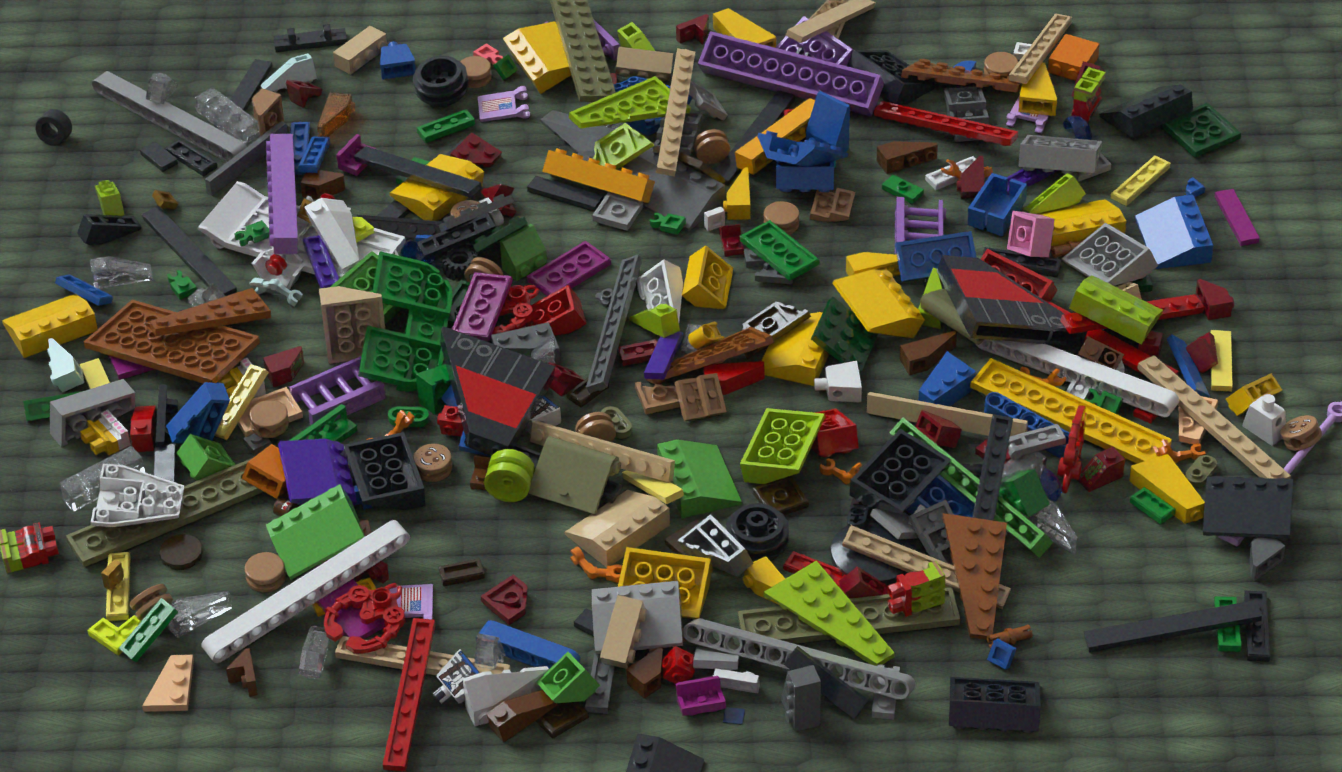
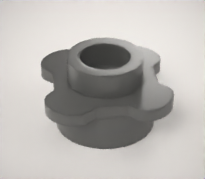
M607 288L601 293H596L595 298L599 299V303L602 306L608 307L613 290Z

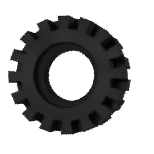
M461 246V249L457 247L454 250L445 252L442 255L444 275L447 278L451 277L452 280L458 278V281L462 280L461 278L466 280L465 271L470 266L471 261L477 258L475 251H471L469 247L465 249V246Z

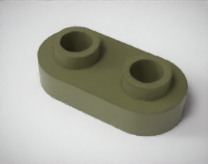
M610 406L602 409L601 412L608 414L612 418L616 429V438L623 439L631 435V422L618 408Z
M1202 455L1187 470L1185 477L1194 488L1203 487L1207 482V476L1212 477L1216 472V459L1209 455Z

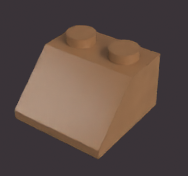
M261 89L253 96L254 119L258 135L261 137L279 122H284L281 94Z

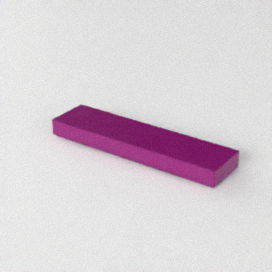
M1234 189L1215 192V199L1240 246L1259 243L1260 237Z

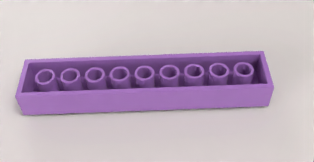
M712 31L709 33L698 62L703 73L776 92L781 90L806 100L809 98L816 100L817 93L822 91L850 105V111L871 117L884 86L881 75Z

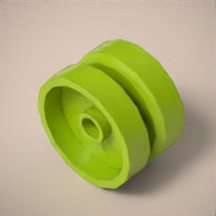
M514 449L497 451L491 456L484 480L485 489L491 496L504 502H516L524 499L530 489L535 470L534 463L527 455Z

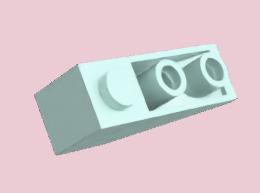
M307 53L289 59L260 85L261 89L276 93L279 89H287V80L311 83L313 79H317L312 57Z
M53 338L48 339L49 348L47 351L51 359L49 366L52 370L50 378L53 385L58 386L62 392H65L83 384V370L73 356Z

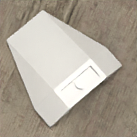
M103 464L100 475V493L97 507L93 509L91 525L121 527L179 518L184 485L124 465Z

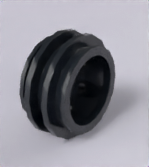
M439 55L423 61L413 76L418 98L434 107L449 106L458 102L469 87L466 67L460 61L450 56Z
M756 503L742 506L730 515L726 523V530L746 549L753 562L765 556L770 561L774 560L785 551L789 543L788 521L777 509L766 504Z

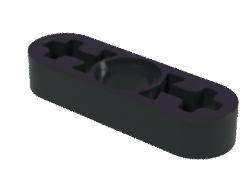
M853 498L847 517V529L849 530L852 525L866 531L872 507L866 506Z

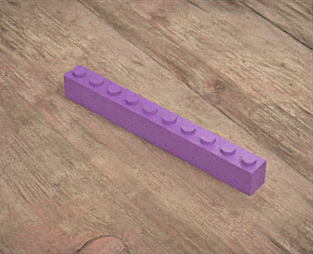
M270 134V141H266L269 244L273 246L274 254H297L298 234L293 134Z

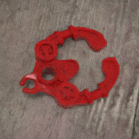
M515 285L510 287L499 316L513 313L514 318L505 327L503 325L495 327L492 335L520 329L526 323H529L533 319V309L530 301L538 295L539 288H536L535 285L524 287ZM533 289H535V291H534L533 293H528V292H527L528 290H533Z
M1083 405L1078 406L1074 420H1072L1069 443L1066 445L1064 457H1061L1058 466L1057 476L1064 477L1062 492L1064 494L1068 492L1071 479L1079 480L1082 461H1080L1082 446L1084 445L1087 421L1086 406Z
M392 583L384 588L381 587L375 590H368L366 586L362 585L350 588L349 592L336 598L335 603L325 609L324 628L326 636L334 642L343 637V629L335 621L339 617L338 612L341 609L346 610L351 605L357 609L362 608L359 615L360 621L363 624H371L379 618H384L385 627L383 628L384 634L381 637L375 636L371 640L366 641L358 636L350 637L345 644L346 649L354 654H364L381 648L384 649L391 638L395 639L400 628L405 624L404 610L398 607L397 599L401 596L403 588L398 586L396 593H391L389 590L396 588L397 583Z

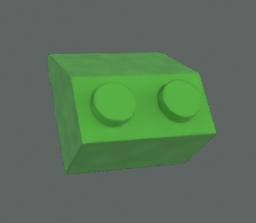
M532 224L500 240L502 270L509 276H512L515 281L547 264L546 249Z
M192 434L187 437L177 451L181 463L191 472L190 476L197 481L236 465L220 443Z
M569 652L559 659L536 682L555 703L585 701L601 686Z

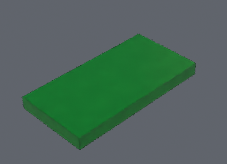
M771 220L740 235V242L789 281L820 265V260Z

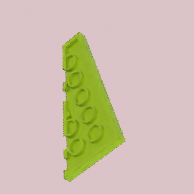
M654 76L569 112V119L582 129L666 117L670 88ZM688 104L686 106L685 114L690 113L691 107Z
M817 560L764 591L765 598L774 600L780 604L779 607L793 612L798 616V619L825 636L829 635L834 638L836 643L842 647L845 645L854 651L855 655L869 664L878 666L894 658V651Z

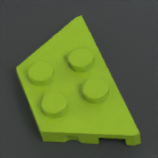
M624 123L595 142V155L593 159L599 160V165L605 166V163L616 165L617 170L652 148L654 143Z

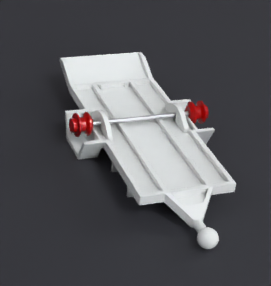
M237 181L197 228L225 248L255 256L256 259L252 262V265L260 279L265 281L278 279L287 289H290L298 280L301 271L315 274L302 242L304 237L318 236L319 234L311 223L297 217V254H274L273 246L269 244V238L255 244L253 241H249L245 246H240L239 240H235L234 233L245 231L246 226L263 220L269 228L268 197L245 183ZM322 194L320 198L335 199L330 194ZM306 197L307 200L314 202L312 197ZM296 205V213L298 214L300 206ZM374 228L373 234L357 243L360 261L371 251L379 255L380 251L398 255V252L406 243L405 237ZM328 250L334 267L336 269V272L340 279L351 268L342 271L338 263Z

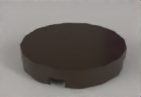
M179 534L165 540L160 546L159 553L161 561L165 566L168 565L174 570H184L193 567L198 559L200 561L203 550L200 541L196 537L188 534Z

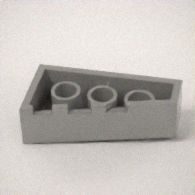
M124 379L51 401L50 434L61 447L67 445L68 440L74 437L76 439L81 437L80 431L88 428V420L95 422L102 418V412L109 410L117 418L134 409L135 391Z

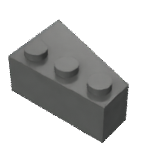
M549 322L491 335V343L545 363L551 362L560 365L559 346Z
M711 514L677 540L686 555L711 559L712 567L736 577L754 564L746 549Z
M814 665L787 672L781 701L785 708L786 721L788 724L791 723L794 732L820 726L821 681Z

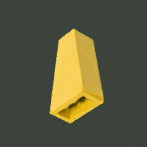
M728 8L713 13V28L717 33L776 47L775 35Z
M1042 62L1027 84L1022 83L1018 112L1056 116L1057 97L1046 65Z
M1169 454L1131 466L1129 481L1140 490L1144 487L1175 508L1174 516L1184 524L1204 518V500Z

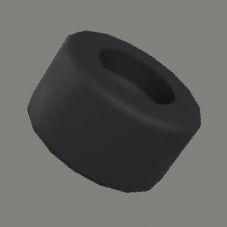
M50 109L38 118L35 130L39 139L45 144L57 146L71 134L72 123L63 111ZM50 123L57 128V131L52 129Z

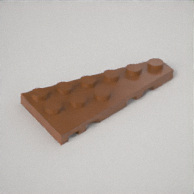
M920 59V61L914 62L903 69L901 75L903 78L915 75L918 77V80L935 78L936 82L965 86L966 83H975L976 87L980 88L993 85L992 88L995 90L1011 92L1020 91L1022 83L1010 81L1009 77L1002 78L997 73H990L988 75L983 74L981 70H965V67L955 66L953 68L949 67L947 63H930L931 61L928 59Z
M250 288L151 320L150 329L155 336L267 319L271 318V310L256 291Z
M753 327L746 328L673 360L665 379L713 363L719 364L728 358L774 343L772 335ZM646 379V381L652 384H660L665 379Z
M943 513L942 518L946 527L947 540L951 549L952 562L957 583L959 584L969 636L971 638L987 640L988 635H993L1007 523Z

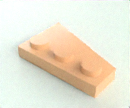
M1201 396L1212 407L1217 409V399ZM1179 406V441L1189 444L1200 443L1206 429Z
M193 655L170 656L142 705L143 712L188 711L194 663Z

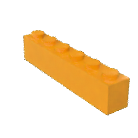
M807 99L763 131L762 134H766V131L778 133L777 137L797 142L801 141L806 137V129L815 100ZM757 136L735 152L737 168L743 170L748 167V173L752 175L773 161V159L766 157Z
M556 148V151L548 150L542 172L649 203L655 181L649 180V175L638 173V176L632 174V170L622 168L619 171L616 170V165L605 163V166L599 165V160L592 158L585 161L582 155L575 153L572 156L566 155L567 151Z

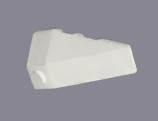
M320 198L305 206L304 208L311 224L341 270L345 271L356 265L360 259L353 217L344 201Z
M662 260L637 278L639 295L641 299L645 300L647 309L660 304H667L677 309L679 321L683 289L680 267Z
M548 666L523 668L520 672L512 673L510 669L503 670L501 674H492L491 671L463 678L465 707L474 726L489 723L486 713L503 701L540 691L542 688L536 682L549 670Z

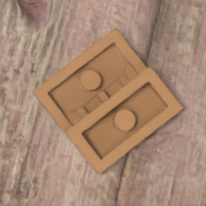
M840 188L836 189V193L819 192L817 189L809 219L827 222L848 220L855 192Z
M717 373L700 375L696 378L675 382L684 422L727 412Z

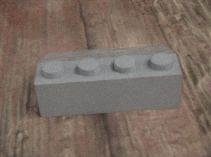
M1027 135L1020 144L1019 167H1023V170L1028 171L1040 168L1043 172L1061 170V173L1072 174L1073 171L1080 172L1081 175H1092L1097 170L1103 141Z
M1107 223L1103 224L1062 258L1063 262L1087 277L1093 275L1113 286L1144 278L1158 266L1150 248Z
M678 581L592 589L595 654H601L617 595L641 600L644 603L645 609H647L646 619L644 622L641 621L639 627L641 629L640 640L635 642L633 650L683 646L682 607Z

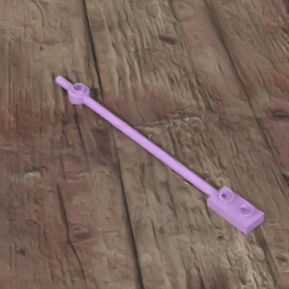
M1342 401L1329 404L1327 419L1320 425L1322 436L1334 422H1342ZM1313 446L1299 450L1283 469L1290 474ZM1219 536V538L1235 546H1238L1245 538Z

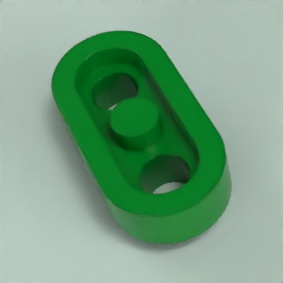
M397 406L391 408L388 412L389 423L393 426H396L397 414L401 410L406 414L411 412L415 417L408 427H422L429 422L428 410L423 407Z

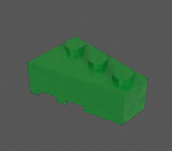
M446 364L416 374L419 404L434 415L442 411L444 405H446L441 398L451 385Z
M1035 469L1017 470L1001 480L999 496L1012 507H1015L1018 512H1022L1029 517L1050 505Z

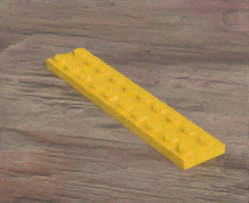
M992 358L989 359L971 381L970 388L985 395L992 392L1000 393L1053 424H1058L1060 428L1069 433L1078 406H1086L1087 421L1084 440L1104 449L1114 447L1124 458L1137 464L1159 457L1156 455L1153 447L1161 448L1164 446L1162 443L1163 439L1167 440L1171 446L1172 439Z

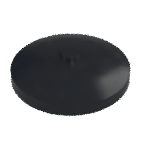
M869 520L867 532L916 551L913 539H897L876 520ZM847 526L842 528L832 541L831 561L833 566L842 572V576L844 574L847 575L858 566L888 586L897 583V575L903 574L905 576L909 573L843 547L842 544L848 532Z

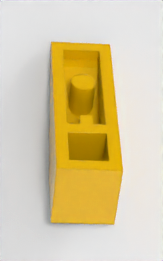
M748 167L742 170L728 190L727 201H723V209L727 212V220L750 219Z
M862 252L846 256V272L848 276L872 269L887 270L893 276L900 275L897 255Z
M1271 373L1241 387L1226 398V401L1231 411L1238 416L1247 412L1249 406L1261 396L1266 394L1274 396L1281 392L1282 388Z
M766 556L754 561V564L744 571L743 576L746 587L751 588L756 595L765 598L764 591L785 579Z

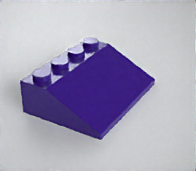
M329 439L280 441L278 443L290 502L303 505L341 484L351 499L353 506L357 503L347 456L343 447L344 444Z

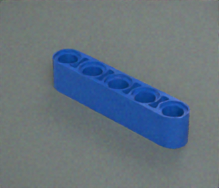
M992 392L986 396L984 413L1028 421L1027 432L1055 425L1000 393ZM1062 428L1061 430L1066 437V443L1044 449L1059 458L1064 457L1066 445L1069 443V432Z
M492 620L487 621L476 636V642L482 648L533 667L548 666L550 669L567 652L578 662L581 660L579 654L570 648Z

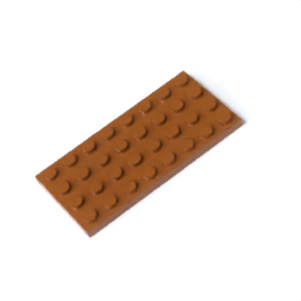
M131 300L84 341V346L86 349L196 382L217 383L260 343V339L257 335L226 326L155 336L150 329V321L176 312Z

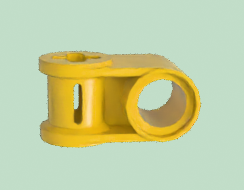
M717 322L704 324L690 333L688 340L691 346L695 349H700L723 339L724 336H721L717 328Z

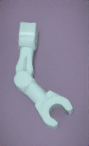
M253 278L249 283L250 286H257L255 289L257 294H261L267 289L276 290L285 295L287 302L294 307L303 295L298 290L290 291L278 279L265 281L264 279Z

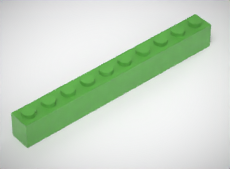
M902 417L889 433L893 436L899 429H902L952 459L940 476L975 504L980 480ZM998 496L994 521L1006 522V531L1040 558L1053 541L1042 530Z

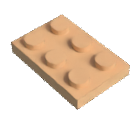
M287 387L252 399L237 423L245 437L254 433L251 428L250 411L257 403L262 401L275 400L284 404L288 411L289 422L303 418L302 410Z

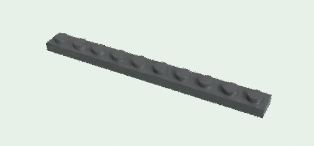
M639 254L623 259L621 262L586 385L589 393L602 391L608 386L642 263Z

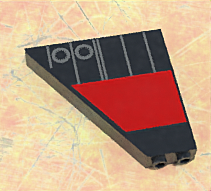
M942 255L937 273L970 338L1082 347L1088 331L1069 334L1060 321L1064 313L979 258Z
M443 326L441 328L440 345L468 447L490 455L503 449H513L552 384L555 366Z

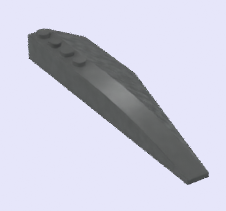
M554 110L540 119L541 123L552 133L560 136L561 141L567 142L575 153L578 151H594L595 142L613 131V129L605 126L580 129L569 119V114ZM650 148L617 169L619 171L622 168L632 170V174L638 176V173L649 175V180L655 181L650 201L649 203L643 202V208L652 213H660L664 217L668 213L685 217L686 224L683 229L688 232L704 220V212L718 208L725 201L724 184L680 161H677L675 176L656 173L659 153H654L653 148Z

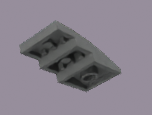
M970 85L943 88L948 116L989 125L986 100L980 87ZM958 134L953 135L955 142L980 140Z
M690 112L685 114L679 153L691 156L695 139L700 131L703 113ZM662 117L660 120L657 140L653 146L654 153L660 152L665 117Z
M944 500L910 515L908 520L929 556L953 565L946 527L942 518L943 513L954 515L947 501Z

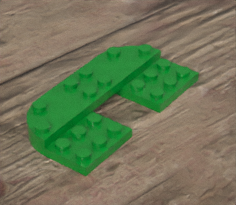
M379 252L372 292L381 294L382 303L409 309L405 334L367 325L359 377L397 385V391H417L416 374L442 365L444 356L440 345L441 328L448 325L453 294L449 281L444 280L439 275L440 271L437 268L423 261Z

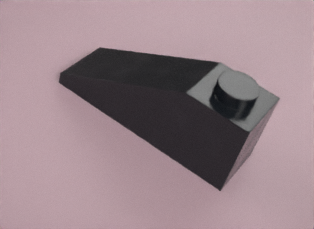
M84 214L77 234L87 245L104 244L139 231L142 226L134 216Z

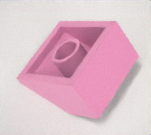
M1012 211L1007 249L1030 257H1049L1055 219L1038 214Z

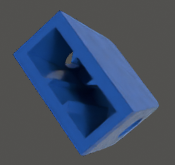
M393 41L388 46L381 48L380 66L382 79L414 75L416 71L415 59L407 44L398 45L397 42Z

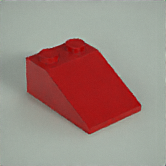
M567 285L532 304L533 319L521 328L549 322L554 335L571 333L586 325L581 301L572 288Z
M837 409L815 412L825 414L822 425L811 446L815 453L821 457H830L833 453H850L853 449L859 448L857 426L854 422Z

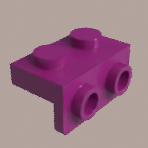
M356 134L336 156L338 169L356 176L367 165L356 162L354 155L365 146L371 147L361 143V135Z
M719 676L676 683L677 702L682 716H692L698 713L726 709V701L721 690Z

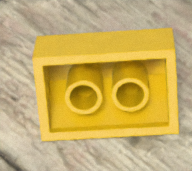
M705 245L689 258L682 296L695 307L726 308L733 267Z

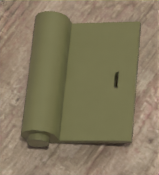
M945 288L929 292L928 294L925 293L920 300L921 309L977 345L985 340L970 338Z
M549 436L544 443L528 494L596 515L608 477L619 473L621 462L618 456Z

